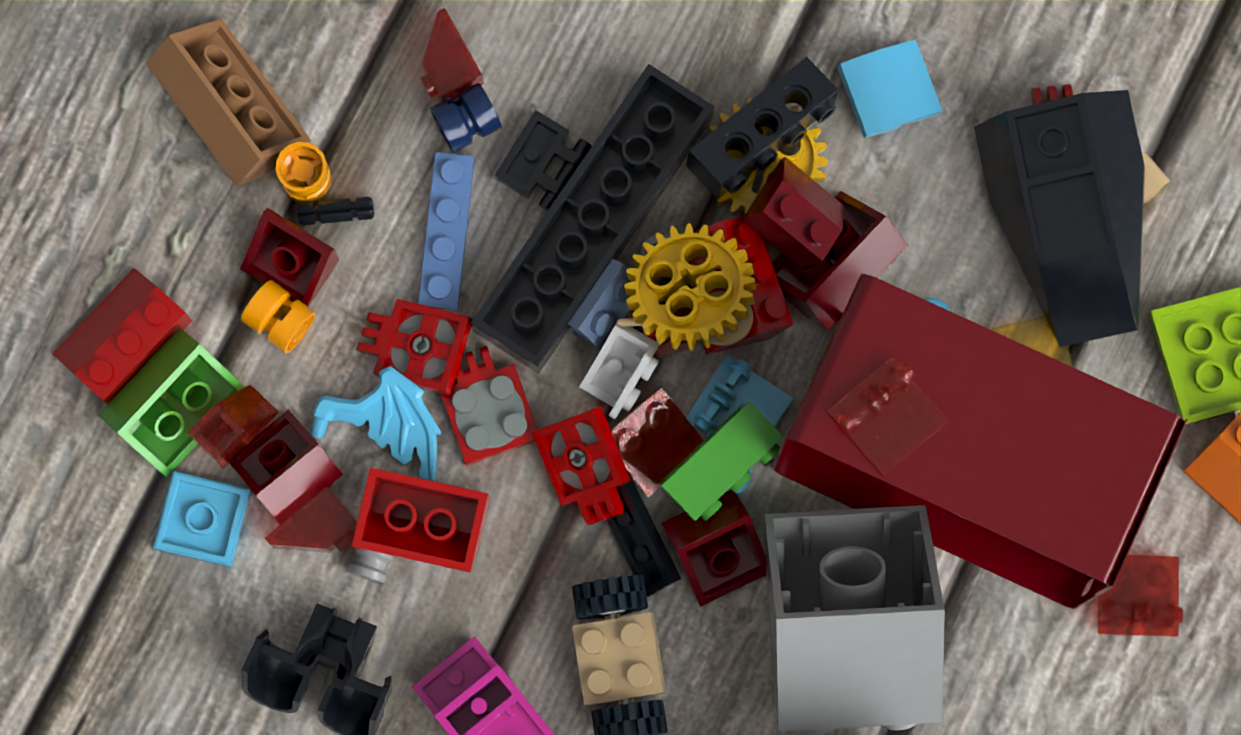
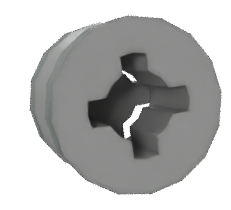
M354 548L357 555L355 561L349 564L347 572L369 581L385 584L387 578L385 569L387 564L393 561L394 556Z

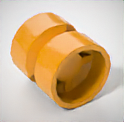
M296 142L288 145L280 152L276 160L275 170L284 192L290 199L298 203L316 202L327 194L331 186L332 175L324 154L317 146L309 142Z
M269 280L252 297L242 313L241 321L258 334L267 332V340L287 354L306 335L317 314L300 300L291 302L289 292L273 280ZM283 315L284 319L280 321L279 319Z

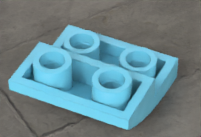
M916 39L861 55L837 66L863 138L897 130L904 124L936 117L943 111Z

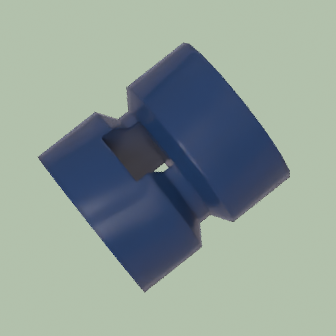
M476 83L459 92V99L457 101L448 98L430 107L432 116L453 153L472 144L474 135L477 134L484 138L502 128L498 115L480 83Z

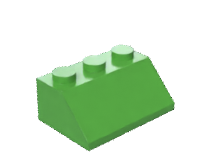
M179 328L98 416L167 478L248 390L200 343Z
M750 401L744 402L657 485L693 521H696L700 516L706 521L723 505L718 499L729 488L735 493L750 480L752 476L748 470L760 460L765 465L781 450L777 442L783 436Z

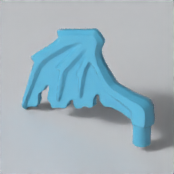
M389 366L379 372V385L358 400L323 395L318 399L312 412L314 419L309 430L311 436L323 439L329 421H345L359 427L368 420L369 432L367 435L370 439L375 440L381 448L386 447L388 443L391 448L392 457L403 465L413 459L414 447H416L419 459L421 460L420 477L437 482L436 435H441V430L421 397L424 390L396 369Z

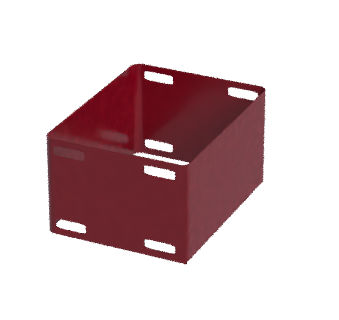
M861 274L784 439L773 470L796 483L853 509L926 505L933 546L1068 608L1077 609L1115 586L1188 419L1183 421V418L1166 409L871 275ZM1093 580L1088 593L1082 596L1087 584Z

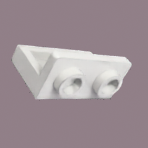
M616 323L579 387L612 406L613 408L608 416L616 419L622 408L628 412L631 410L641 393L640 390L634 388L640 377L646 381L650 378L659 362L653 355L660 344L631 326L620 327Z

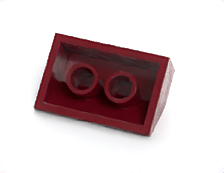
M842 191L834 198L844 205L843 230L824 260L800 268L786 255L781 253L772 262L784 298L806 318L827 331L840 320L860 275L867 274L878 278L908 247L887 216Z

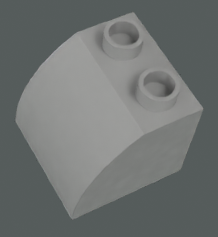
M926 505L764 514L770 647L778 731L800 730L806 734L822 735L833 731L835 728L882 726L889 730H905L916 724L942 723L945 608Z

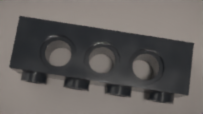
M805 57L692 147L688 153L686 167L717 199L728 191L730 194L736 193L748 181L747 176L756 168L760 170L767 168L777 158L778 154L776 152L786 144L789 147L794 146L805 136L807 127L815 121L820 124L832 115L836 109L834 104L839 89L808 57ZM788 103H796L800 105L803 110L799 112H794L789 110L785 105ZM766 126L772 129L774 133L763 135L756 128ZM729 150H739L745 157L734 159L726 152Z

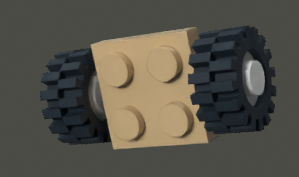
M644 576L610 577L572 586L576 619H605L572 625L584 706L618 702L616 706L591 711L594 735H660L667 733L668 728L663 700L634 703V698L666 693L654 613L647 612L621 617V614L648 609Z

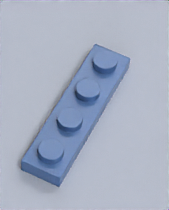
M435 152L418 304L450 312H458L475 164L474 156Z

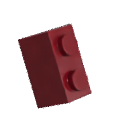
M783 157L742 220L800 268L823 261L843 230L844 205L789 159Z
M289 409L227 459L280 525H283L287 520L299 514L304 506L321 492L328 490L343 475Z
M732 490L725 492L718 499L723 505L706 521L701 516L696 521H693L683 512L661 523L673 553L700 607L766 575V555L748 511L736 492L734 493Z

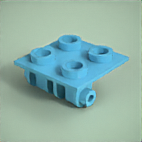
M727 355L684 421L706 436H709L742 403L750 401L775 427L790 405L793 397L751 371V366L743 360L737 359L736 361Z

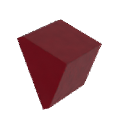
M267 208L263 212L240 270L263 284L273 280L289 292L290 301L300 300L309 307L339 262V258L334 248Z

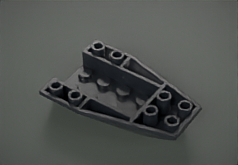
M1129 90L1076 94L1006 111L974 126L990 205L1059 347L1139 331L1145 164Z

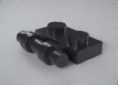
M535 110L494 176L497 181L528 199L536 186L543 189L546 193L539 202V206L548 211L592 145L579 138L573 149L563 145L569 135V130ZM554 157H557L564 164L556 177L552 179L544 173Z

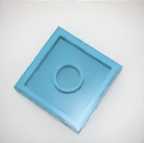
M173 471L153 549L232 568L252 492L251 489Z

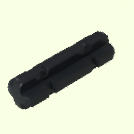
M371 197L356 198V201L352 202L348 198L319 201V205H314L313 202L297 204V219L300 225H313L316 221H320L321 224L353 221L354 217H358V220H369L374 218L375 214L374 202Z

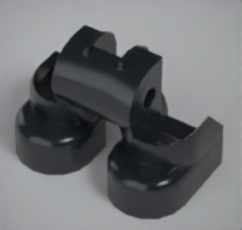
M317 603L294 653L274 645L269 640L268 629L256 637L241 670L242 689L248 697L270 709L285 713H296L307 691L309 675L316 665L319 664L334 670L332 684L326 689L317 711L319 721L339 735H376L384 715V707L392 692V676L385 678L383 686H377L359 679L375 640L376 625L365 622L360 617L355 623L337 617L336 608H328Z

